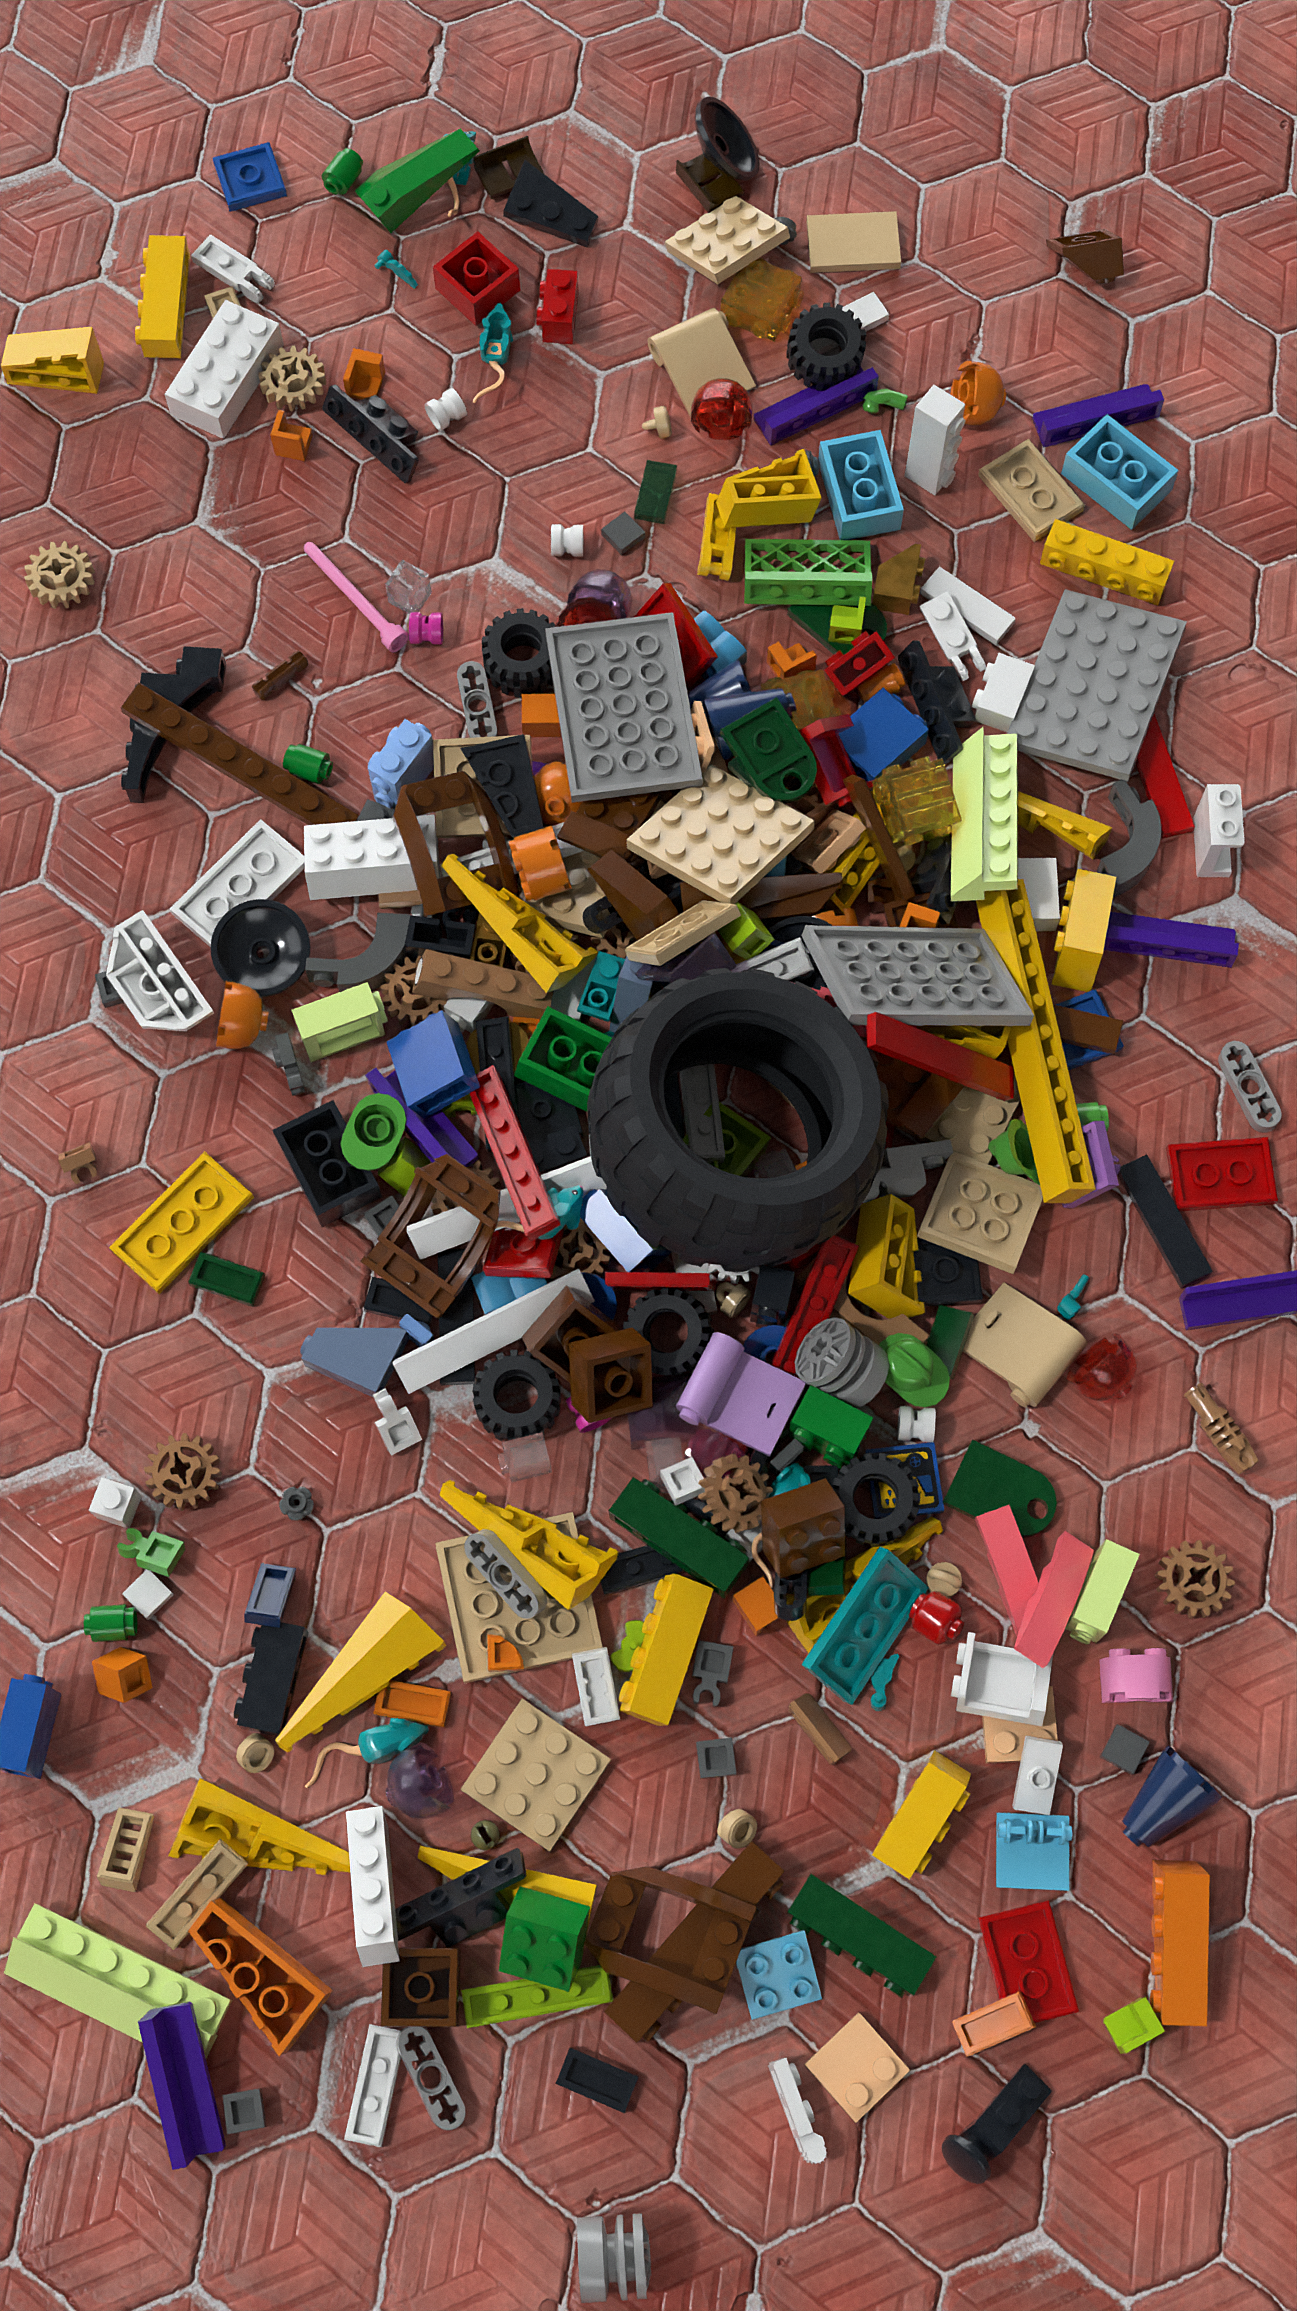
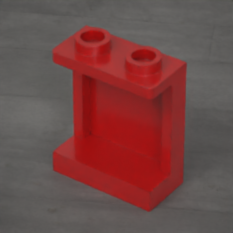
M849 714L819 719L798 730L815 757L817 773L814 781L825 805L838 803L839 807H842L852 802L843 779L852 774L856 775L839 736V733L854 726ZM877 780L866 782L869 790L879 786Z

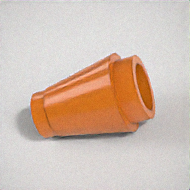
M893 663L889 666L887 664L861 682V684L857 685L856 689L863 703H866L882 688L890 694H896L906 684L898 666Z

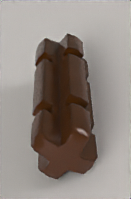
M295 651L288 657L289 661H282L265 675L266 678L264 680L260 678L252 685L256 696L261 700H265L273 694L271 690H278L296 676V671L301 672L308 666V660L305 655L300 651Z

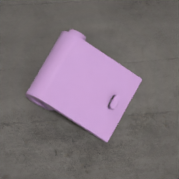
M714 1332L676 1404V1408L680 1411L679 1417L693 1425L702 1423L770 1457L806 1383L745 1353L742 1344L732 1337Z

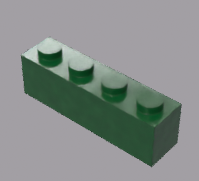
M633 1477L608 1510L609 1518L703 1585L713 1588V1592L725 1599L749 1565V1557L745 1555L747 1550L733 1539L726 1542L716 1535L718 1530L708 1521L700 1519L698 1522L688 1515V1508L682 1503L675 1505L673 1500L669 1502L660 1496V1489L646 1479L640 1482Z
M812 1874L809 1875L786 1913L792 1918L789 1924L798 1931L804 1930L807 1936L810 1931H813L823 1938L820 1945L837 1956H840L843 1951L855 1959L852 1963L854 1968L868 1977H871L873 1972L886 1980L883 1986L900 1998H903L905 1993L909 1996L915 1995L937 1957Z

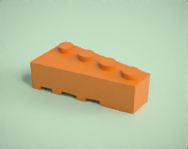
M1152 1860L1154 1914L1152 1915L1151 1929L1152 1936L1154 1937V1952L1151 1954L1152 1975H1155V1990H1151L1150 2005L1162 2025L1207 2026L1210 1875L1196 1861Z
M222 1898L211 1900L188 1930L214 1968L219 1970L227 1981L229 1989L237 1999H240L251 2014V2019L256 2026L267 2036L272 2043V2048L279 2057L291 2049L333 1993L329 1986Z

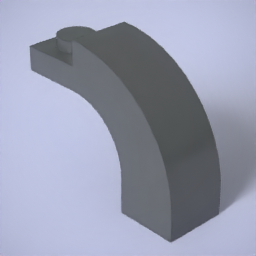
M1122 779L1113 783L1108 798L1127 827L1129 842L1118 851L1101 858L1097 873L1116 877L1113 898L1130 890L1143 879L1153 862L1161 839V821L1154 801L1151 799L1140 804L1141 800L1137 790L1134 787H1129L1128 783Z
M377 913L376 932L371 945L362 954L354 958L345 960L307 958L305 971L309 982H313L321 987H330L333 984H337L339 992L368 982L371 991L387 983L384 977L385 973L394 974L393 965L396 963L402 967L405 963L404 960L407 955L404 945L410 914Z

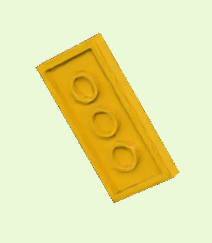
M204 1151L109 1248L153 1290L160 1294L250 1203L254 1196Z

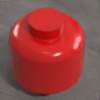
M932 1591L927 1595L922 1593L914 1602L909 1613V1617L912 1619V1628L938 1645L943 1644L949 1638L955 1640L964 1627V1621L960 1620L962 1616L961 1606L938 1591Z

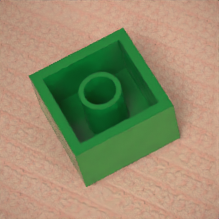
M810 1385L791 1421L788 1437L793 1440L796 1438L804 1447V1451L810 1452L813 1449L824 1455L823 1460L828 1464L842 1468V1466H847L850 1460L857 1456L869 1433L874 1417Z
M520 1886L506 1915L499 1971L569 1992L582 1963L590 1906Z

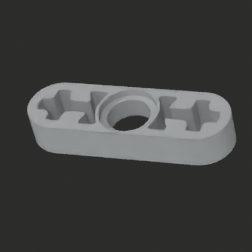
M465 662L458 668L457 679L469 738L481 737L479 735L478 722L483 721L487 737L498 736L485 669L478 662ZM474 673L477 689L471 690L468 674ZM479 699L486 703V708L481 712H473L469 709V704L473 700Z
M1231 1041L1223 1047L1219 1054V1066L1250 1126L1258 1132H1270L1281 1119L1282 1112L1249 1047L1240 1041ZM1231 1051L1234 1055L1242 1056L1239 1066L1235 1060H1228ZM1241 1068L1242 1073H1240L1238 1076H1235V1074H1237L1239 1069ZM1245 1079L1254 1080L1258 1084L1259 1091L1256 1094L1245 1093L1241 1088V1081ZM1261 1097H1264L1260 1103L1263 1112H1270L1272 1114L1269 1122L1265 1118L1259 1119L1257 1117L1261 1111L1257 1101Z
M482 1529L466 1539L464 1548L468 1559L519 1617L529 1619L545 1609L547 1596L544 1589L493 1531ZM481 1541L486 1545L484 1553L480 1550ZM494 1556H496L498 1560L491 1563L490 1561L495 1559ZM501 1565H505L510 1569L512 1573L511 1582L504 1581L500 1576L499 1568ZM521 1584V1587L516 1589L517 1591L513 1589L514 1587ZM527 1595H529L532 1598L530 1602L531 1606L527 1605L526 1600L528 1598Z
M405 2027L398 2034L396 2040L397 2050L426 2110L437 2127L443 2130L456 2129L464 2121L466 2110L429 2032L425 2028ZM411 2032L417 2037L422 2035L424 2041L419 2044L423 2056H427L430 2051L433 2055V2059L422 2061L415 2069L411 2062L419 2059L414 2050L406 2051L404 2047L409 2042L407 2035ZM428 2066L437 2067L441 2073V2081L433 2089L425 2088L420 2080L422 2071ZM447 2086L450 2093L443 2094V2097L448 2105L457 2106V2110L453 2112L454 2120L452 2122L445 2118L439 2119L438 2114L443 2110L438 2099H435L432 2103L428 2099L429 2096L441 2093Z

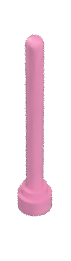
M307 542L304 545L305 553L380 631L382 644L390 652H397L403 648L409 639V634L400 625L389 623L313 542Z

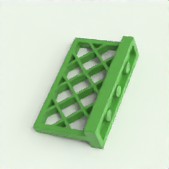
M745 539L744 604L859 606L860 597H866L865 606H871L872 573L870 541ZM751 550H765L768 553L760 558ZM797 551L800 554L791 558L785 552ZM827 551L830 555L823 559L816 553ZM849 552H864V554L856 559L848 555ZM777 558L784 564L775 568L769 563ZM809 559L815 564L810 568H806L800 563ZM839 559L847 565L839 569L832 563ZM793 569V570H795L796 572H787V571Z

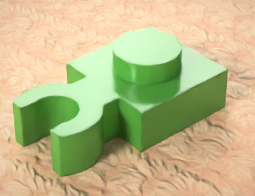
M134 1528L126 1530L128 1540L134 1543L131 1545L118 1543L117 1545L118 1552L122 1557H136L138 1567L167 1577L170 1576L186 1550L184 1542L154 1531H152L147 1539L142 1537L141 1532Z

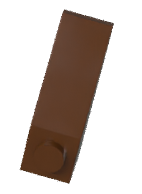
M613 850L605 853L587 869L637 941L680 915L666 894Z

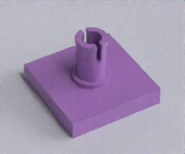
M1092 1121L1081 1127L1096 1190L1072 1203H1062L1063 1208H1074L1119 1186L1117 1175L1121 1166L1120 1164H1114V1162H1119V1159L1111 1154L1104 1121Z

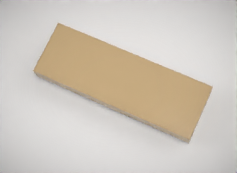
M220 1838L146 1923V1927L174 1950L189 1933L188 1930L209 1902L219 1899L245 1869L248 1862Z

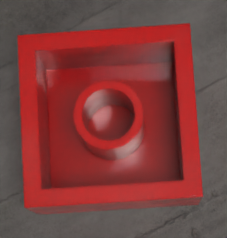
M478 231L433 266L435 289L475 326L481 323L482 319L486 318L498 303L503 305L521 291L519 268Z

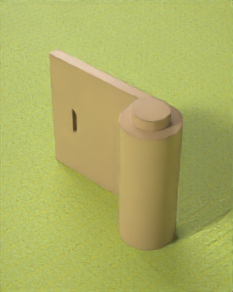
M711 308L648 338V347L654 361L660 367L665 366L690 418L756 387L727 329L729 325L725 314L722 311L718 312L715 308Z
M1003 1283L974 1317L963 1352L1006 1380L1012 1390L1010 1396L1023 1407L1028 1405L1036 1407L1087 1346V1341L1075 1328L1011 1286Z

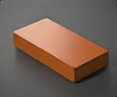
M389 1680V1686L377 1693L373 1714L385 1718H401L419 1724L444 1728L451 1691Z
M1021 1991L952 2021L966 2057L1036 2028Z

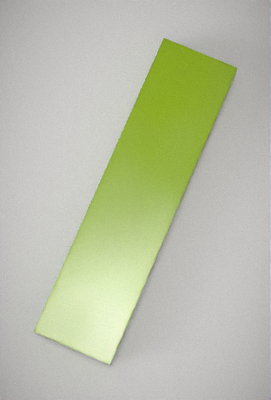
M601 1965L580 1968L569 1992L527 1979L461 1990L467 2028L613 2001L609 1974L605 1973Z

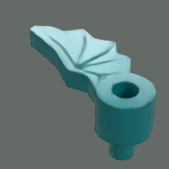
M384 250L377 256L378 262L374 265L376 269H380L382 266L389 268L413 289L418 286L412 274L404 265L394 260L393 255L388 250Z
M898 1654L892 1655L889 1659L883 1658L875 1669L874 1675L871 1676L872 1686L876 1692L871 1697V1707L875 1711H882L886 1707L885 1686L891 1683L893 1670L900 1658Z

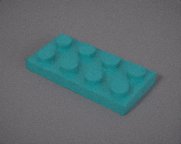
M879 1547L801 1665L843 1702L852 1705L909 1619V1613L914 1602L922 1593L925 1594L929 1587L891 1551Z

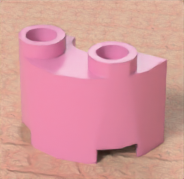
M1130 1649L1109 1650V1657L1099 1660L1102 1703H1127L1134 1701L1173 1702L1170 1657L1166 1656V1649H1145V1655H1131Z

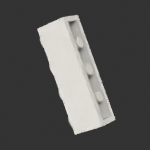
M936 385L929 389L915 407L905 471L906 478L933 495H936L942 487L947 488L955 477L956 471L953 469L959 458L957 448L962 441L960 431L966 421L963 418L965 403Z
M383 1807L347 1811L355 1939L362 1967L398 1962L400 1959L389 1832Z

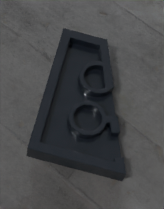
M524 161L503 210V217L588 247L598 223V215L529 162Z
M524 734L460 748L513 839L514 837L544 828L529 750Z

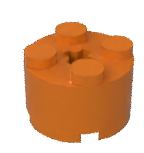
M552 826L514 837V840L509 841L512 858L516 870L519 872L521 885L527 901L532 899L536 901L572 889Z

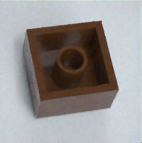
M566 1285L525 1332L522 1339L532 1355L570 1382L569 1343L621 1329L617 1323Z
M633 1327L569 1343L571 1405L588 1423L653 1407L651 1344Z
M826 1478L761 1500L762 1550L780 1579L845 1556V1506Z
M399 1948L400 1961L385 1963L382 1968L381 2026L459 2027L461 1950L452 1948Z

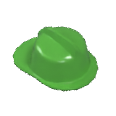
M377 1093L368 1095L359 1101L353 1110L341 1141L342 1153L349 1164L357 1169L370 1171L379 1169L390 1161L402 1137L406 1123L404 1109L398 1100L390 1095Z
M1013 1119L1010 1121L1007 1131L992 1140L988 1145V1149L995 1156L999 1166L1006 1174L1027 1175L1031 1180L1040 1185L1027 1126L1021 1120Z
M903 1333L890 1335L880 1342L879 1346L887 1353L889 1360V1369L885 1383L905 1401L914 1406L929 1407L936 1405L944 1398L949 1389L950 1377L948 1369L931 1349L914 1336Z

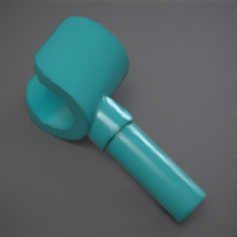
M1085 1274L1081 1276L1073 1290L1064 1296L1057 1306L1058 1312L1067 1321L1082 1308L1075 1299L1078 1298L1090 1279Z

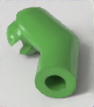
M886 388L871 391L864 396L863 410L875 414L878 412L880 404L904 410L908 401V395Z

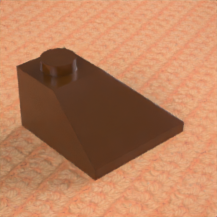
M1105 229L1046 239V244L1049 248L1083 274L1096 280L1098 284L1115 281L1114 277L1124 275L1122 238Z

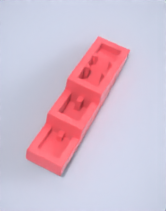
M1010 1505L976 1516L975 1521L988 1551L986 1555L1000 1587L998 1589L1015 1634L1018 1636L1027 1602L1036 1593L1039 1583Z
M1067 1531L1058 1537L1051 1562L1043 1568L1037 1591L1027 1602L1014 1646L1016 1651L1042 1668L1048 1665L1065 1630L1086 1578L1094 1552L1092 1548Z

